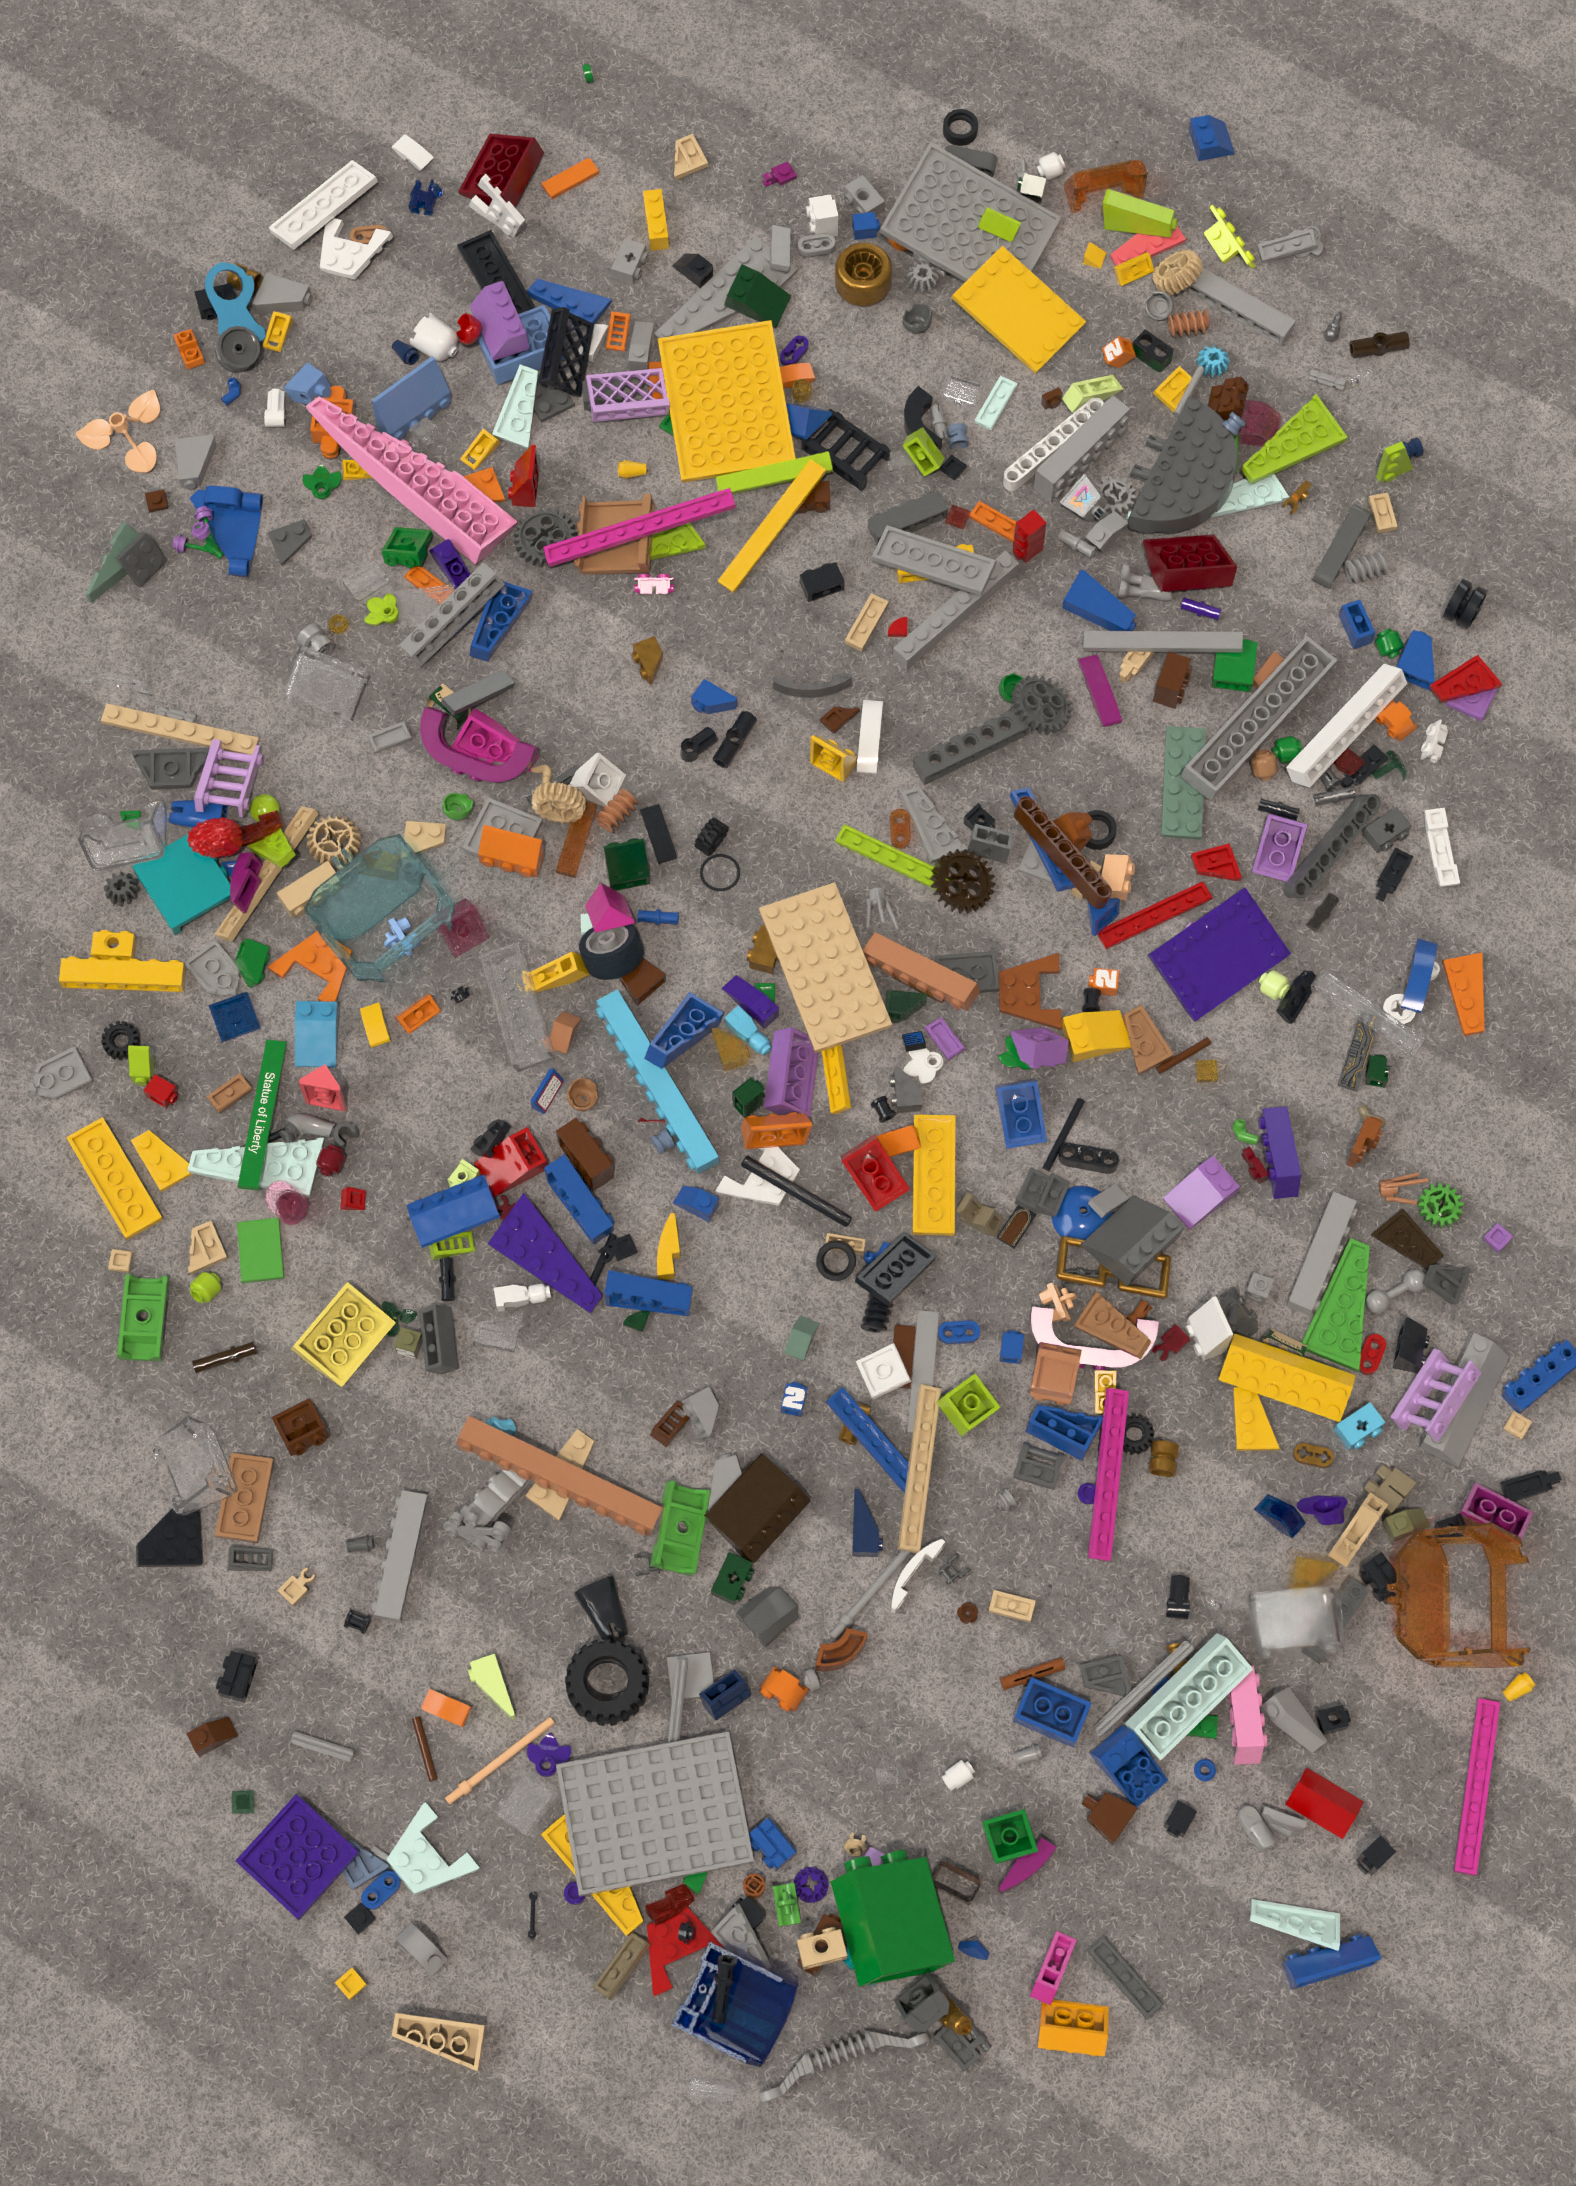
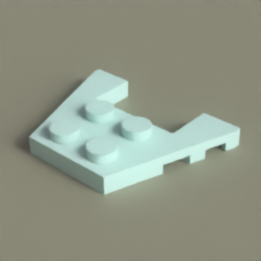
M426 1802L423 1803L386 1860L413 1895L433 1889L448 1881L459 1879L469 1873H474L480 1868L468 1853L464 1854L451 1866H448L421 1832L436 1821L438 1817Z

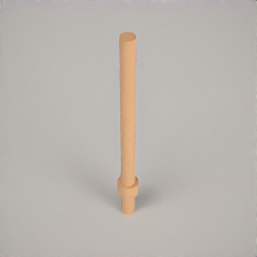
M551 1717L547 1718L470 1779L458 1784V1788L445 1797L448 1804H452L463 1794L466 1796L472 1791V1787L553 1726L555 1723Z

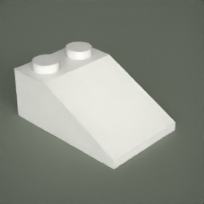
M1215 1296L1188 1318L1187 1325L1185 1326L1187 1335L1193 1337L1195 1341L1193 1346L1197 1356H1201L1203 1361L1227 1352L1233 1336L1232 1330Z

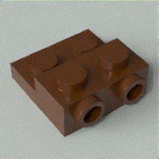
M1240 376L1225 379L1222 385L1212 386L1208 407L1214 410L1223 420H1228L1232 411L1242 418L1249 384Z
M310 1398L271 1417L291 1456L302 1455L306 1452L307 1448L313 1445L320 1446L329 1437Z

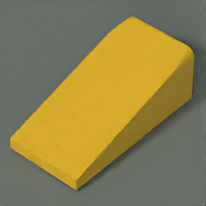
M273 311L263 342V348L281 352L294 320L292 316ZM269 341L278 343V346H271Z
M482 429L460 460L476 470L501 442ZM469 455L476 460L475 463L472 464L468 461Z

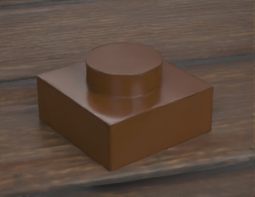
M1058 387L1042 395L1041 405L1045 410L1048 408L1053 409L1060 405L1063 394L1061 389Z
M164 489L145 493L149 513L168 509Z

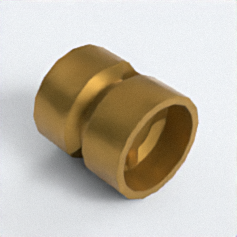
M235 263V265L245 271L247 276L252 275L254 281L252 296H254L261 285L262 274L252 269L248 270L246 266ZM229 271L226 283H232L234 289H241L242 291L240 278L235 273Z
M1153 1441L1151 1456L1154 1458L1150 1459L1148 1472L1152 1475L1163 1477L1176 1476L1177 1462L1174 1460L1178 1457L1179 1445L1171 1441Z

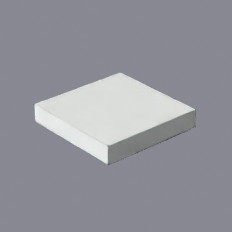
M894 1343L856 1361L873 1400L911 1382Z

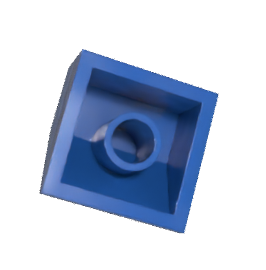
M1211 115L1191 118L1189 133L1198 161L1235 154L1225 122Z

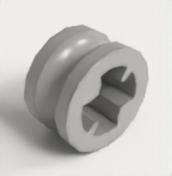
M1004 1489V1493L997 1494L998 1500L1006 1511L1009 1510V1506L1014 1507L1016 1505L1013 1496L1007 1489Z

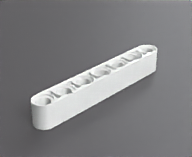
M1099 398L1090 399L1008 467L1004 472L1003 479L1005 489L1015 491L1032 478L1036 470L1096 412L1092 409L1098 410L1104 402Z

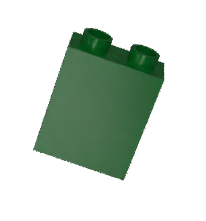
M899 1850L881 1856L882 1865L872 1866L870 1856L860 1857L845 1862L846 1874L830 1881L859 1987L923 1975L927 1972L932 1973L955 1962L926 1857L908 1860L906 1850Z

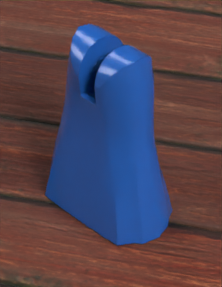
M194 800L173 801L171 803V810L173 812L169 814L168 822L192 828L197 826L198 822L202 823L212 818H226L228 805L209 803V805L205 806L204 812H197Z

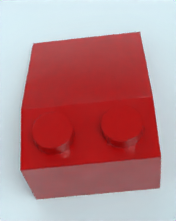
M532 444L515 462L514 470H511L510 482H513V485L509 487L508 499H512V506L536 507L539 480L536 445Z
M876 1134L841 1155V1161L875 1212L910 1190Z

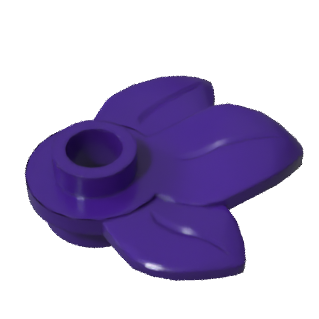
M551 1733L542 1739L539 1746L528 1744L527 1748L529 1760L536 1765L538 1774L543 1777L554 1775L557 1771L556 1764L567 1763L571 1755V1747H559L556 1738ZM545 1762L550 1763V1769H543V1764Z

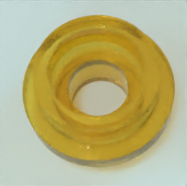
M336 614L330 618L328 626L333 633L340 634L347 630L348 621L344 616ZM338 622L342 623L341 626H335Z

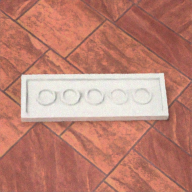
M353 160L350 161L268 227L270 233L293 250L296 249L378 182L376 176Z

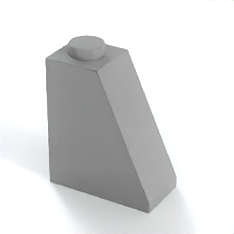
M266 273L252 303L253 310L256 314L273 313V311H304L306 305L311 303L312 294H310L308 285Z
M214 435L175 439L178 476L181 488L191 490L201 486L216 448Z
M722 1455L719 1457V1460L715 1461L708 1510L742 1474L736 1455Z

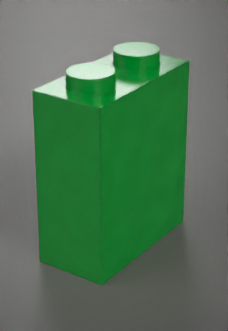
M1243 639L1242 652H1216L1212 687L1251 692L1258 642Z

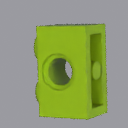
M923 427L907 436L902 445L924 477L939 469L945 459Z

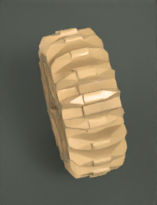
M1183 249L1181 252L1176 251V253L1170 254L1164 261L1159 262V266L1153 272L1152 279L1158 290L1165 291L1170 295H1173L1175 292L1178 294L1182 290L1185 291L1187 287H1191V284L1196 282V278L1201 276L1200 273L1203 271L1202 261L1190 249Z
M556 781L554 783H541L540 786L536 787L532 795V809L535 810L536 814H540L541 818H546L547 821L571 824V822H577L578 819H581L585 812V796L576 787L572 788L571 784L565 785L563 782L557 783Z
M329 814L327 820L321 817V823L315 821V828L310 827L309 831L311 834H307V847L309 848L310 855H314L315 861L320 860V864L328 861L332 866L333 862H335L339 868L341 861L347 865V858L353 860V854L359 853L358 848L361 847L359 829L357 826H354L352 820L348 822L346 816L340 820V815L337 814L335 818H332ZM326 832V836L318 843L320 836ZM330 835L337 841V845L331 840ZM350 838L347 846L344 849H342V844L347 842L346 840Z

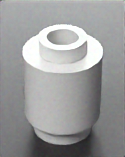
M960 1760L946 1770L941 1778L950 1791L958 1790L974 1778L972 1774L975 1771L968 1761L964 1763Z

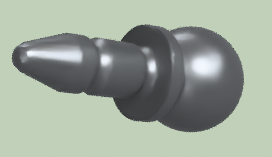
M1341 311L1335 315L1333 322L1329 323L1324 331V337L1329 342H1334L1339 337L1341 330L1340 322L1342 320Z

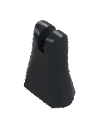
M613 1576L580 1588L574 1593L603 1640L604 1638H610L611 1641H614L611 1629L608 1627L610 1623L614 1624V1629L618 1633L619 1638L628 1634Z

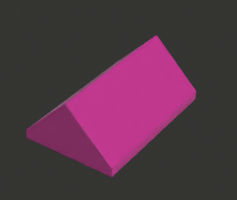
M600 883L585 905L594 932L597 933L634 924V919L625 896Z

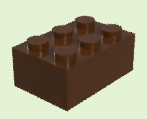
M576 1117L556 1130L558 1145L591 1189L595 1191L614 1178L613 1171L615 1169L612 1165L614 1162L608 1153L604 1154L600 1149L602 1146L596 1137L592 1138L588 1132L590 1130L585 1122H580Z

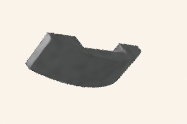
M852 673L832 674L831 682L793 684V676L773 678L774 690L786 695L803 698L828 696L852 685Z

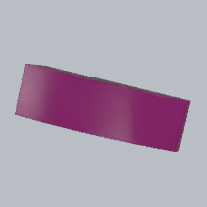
M252 852L239 854L230 884L231 902L242 913L247 912L261 883L258 875L263 863Z
M1041 1838L1036 1845L1038 1852L1030 1856L1019 1857L1000 1885L998 1892L1002 1894L1027 1881L1042 1868L1057 1847Z

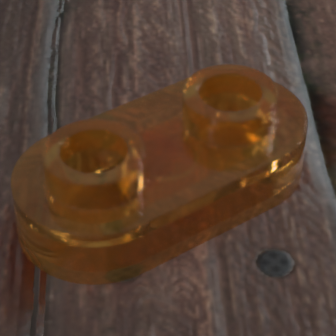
M896 809L890 814V840L892 845L899 849L907 847L911 840L910 816L904 809ZM901 818L903 822L897 823L896 820ZM898 837H903L904 840H903V841H898L897 838H898Z

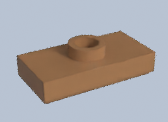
M239 1073L206 1097L220 1114L253 1091V1089L242 1074Z

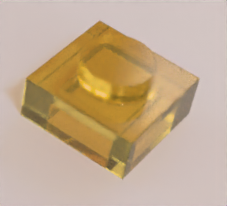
M1196 1060V1081L1217 1082V1060Z

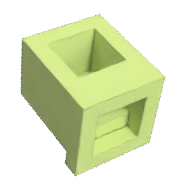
M462 1159L458 1167L448 1178L449 1188L479 1177V1170ZM462 1174L466 1176L463 1180L459 1179Z

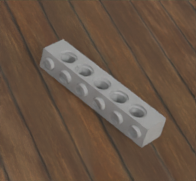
M483 562L399 644L400 647L421 667L505 583Z

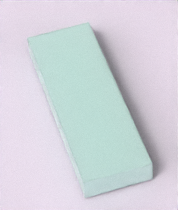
M1000 376L974 423L992 431L1015 391L1017 383Z

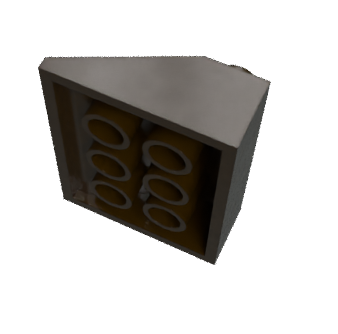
M761 1453L704 1516L743 1559L755 1563L811 1500L797 1484Z

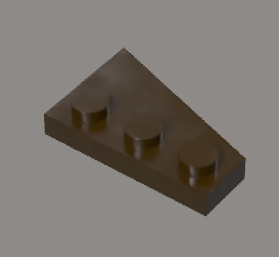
M1404 1209L1400 1210L1371 1234L1375 1239L1426 1270L1429 1269L1430 1265H1435L1444 1257L1442 1252Z

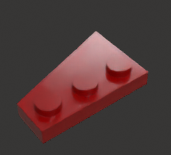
M1476 655L1431 684L1430 689L1443 703L1500 688L1502 683L1480 656Z

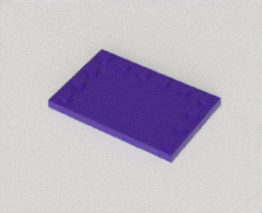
M1245 887L1148 954V957L1188 1015L1195 1022L1291 955V953Z

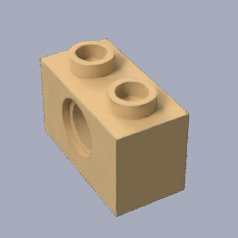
M835 1927L822 1930L823 1934L814 1936L813 1933H807L800 1936L801 1939L797 1940V1947L803 1970L847 1959L841 1929L835 1930ZM818 1942H824L827 1944L828 1949L824 1953H819L816 1951L815 1945Z

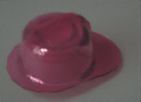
M276 1181L268 1186L265 1195L267 1206L285 1224H297L303 1217L308 1215L307 1200L285 1181Z

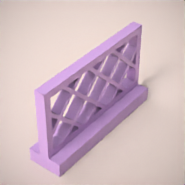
M662 368L586 375L592 422L669 414L670 403L669 398H667ZM651 375H659V381L656 384L648 380ZM631 377H637L641 382L635 386L629 380ZM612 379H618L622 382L618 388L610 383ZM591 381H600L603 385L598 390L592 386ZM644 383L652 387L648 394L640 389ZM625 384L633 389L629 395L621 391ZM606 386L614 391L610 397L602 393ZM656 390L662 394L663 399H654L651 395ZM638 392L644 398L642 401H636L632 396ZM617 394L625 398L622 403H617L612 399ZM598 395L606 400L604 404L595 405L594 400Z

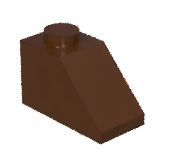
M229 1717L205 1723L186 1733L195 1753L199 1757L238 1737Z

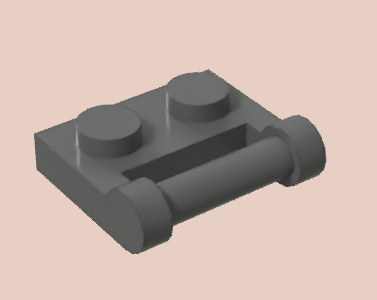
M1024 1442L1013 1478L1054 1490L1065 1454L1060 1452L1058 1454L1032 1447L1030 1443ZM1030 1454L1056 1463L1055 1466L1028 1459L1026 1456Z

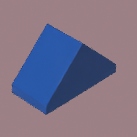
M1109 899L1106 907L1102 909L1094 908L1088 902V918L1093 936L1099 934L1119 915L1120 899Z

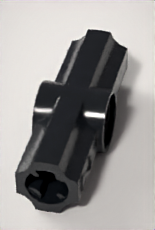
M742 711L732 728L727 730L725 739L712 758L718 766L728 768L738 750L743 747L745 739L757 722V718L752 713ZM732 738H738L739 740H738V741H731L730 739H732Z

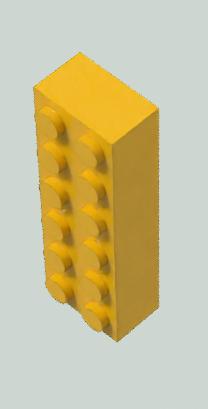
M1234 1333L1218 1380L1340 1422L1356 1375Z

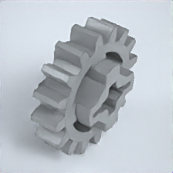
M1109 476L1108 481L1102 479L1101 484H1097V487L1108 501L1103 507L1106 512L1112 513L1115 511L1121 516L1122 511L1127 514L1129 508L1133 509L1134 502L1136 501V489L1132 488V482L1126 483L1127 478L1121 481L1119 476H1116V479H1112Z

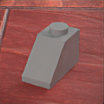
M1113 511L1100 520L1087 534L1086 538L1101 552L1105 553L1129 523Z

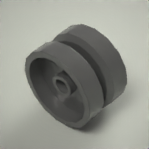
M242 326L230 327L222 333L216 344L215 354L217 361L229 372L239 373L246 371L253 366L259 356L260 344L257 336L250 329Z

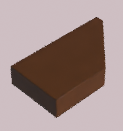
M833 707L820 718V722L834 734L858 714L860 709L858 707Z

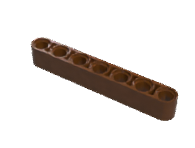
M1029 796L1021 797L1014 811L1016 820L1094 908L1102 909L1106 907L1112 894L1110 885L1033 798Z

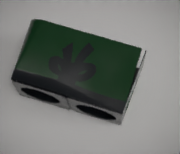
M1146 329L1133 341L1132 346L1136 357L1155 371L1162 372L1171 363L1174 349ZM1147 340L1151 345L1144 346L1140 341ZM1155 347L1166 355L1163 357L1157 356L1154 352Z

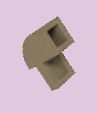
M966 1193L957 1208V1211L962 1215L960 1218L962 1222L988 1236L995 1237L1004 1221L995 1209L983 1206L970 1193Z

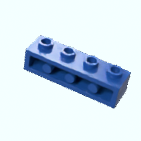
M1568 1340L1562 1344L1560 1342L1556 1343L1550 1349L1551 1353L1548 1356L1543 1354L1534 1362L1536 1366L1531 1370L1527 1367L1519 1374V1380L1516 1382L1511 1380L1503 1387L1505 1391L1502 1397L1514 1411L1521 1414L1576 1368V1349Z

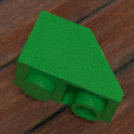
M246 938L239 945L235 963L247 986L253 988L263 980L264 972L262 970L269 960V954H267L269 946Z

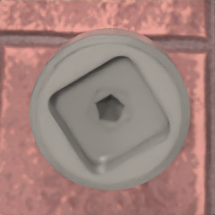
M813 1669L804 1671V1685L812 1692L820 1689V1682Z

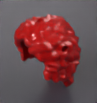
M212 818L202 823L198 822L197 826H193L192 830L188 831L187 842H189V847L192 848L193 852L200 853L202 856H209L210 858H221L222 856L226 857L237 853L242 847L243 836L241 827L233 819Z

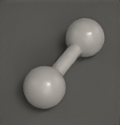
M1412 1269L1405 1274L1404 1283L1385 1293L1381 1290L1370 1292L1366 1298L1367 1308L1373 1313L1380 1314L1388 1309L1390 1300L1407 1290L1413 1293L1421 1292L1426 1287L1423 1284L1426 1276L1425 1273L1419 1269Z

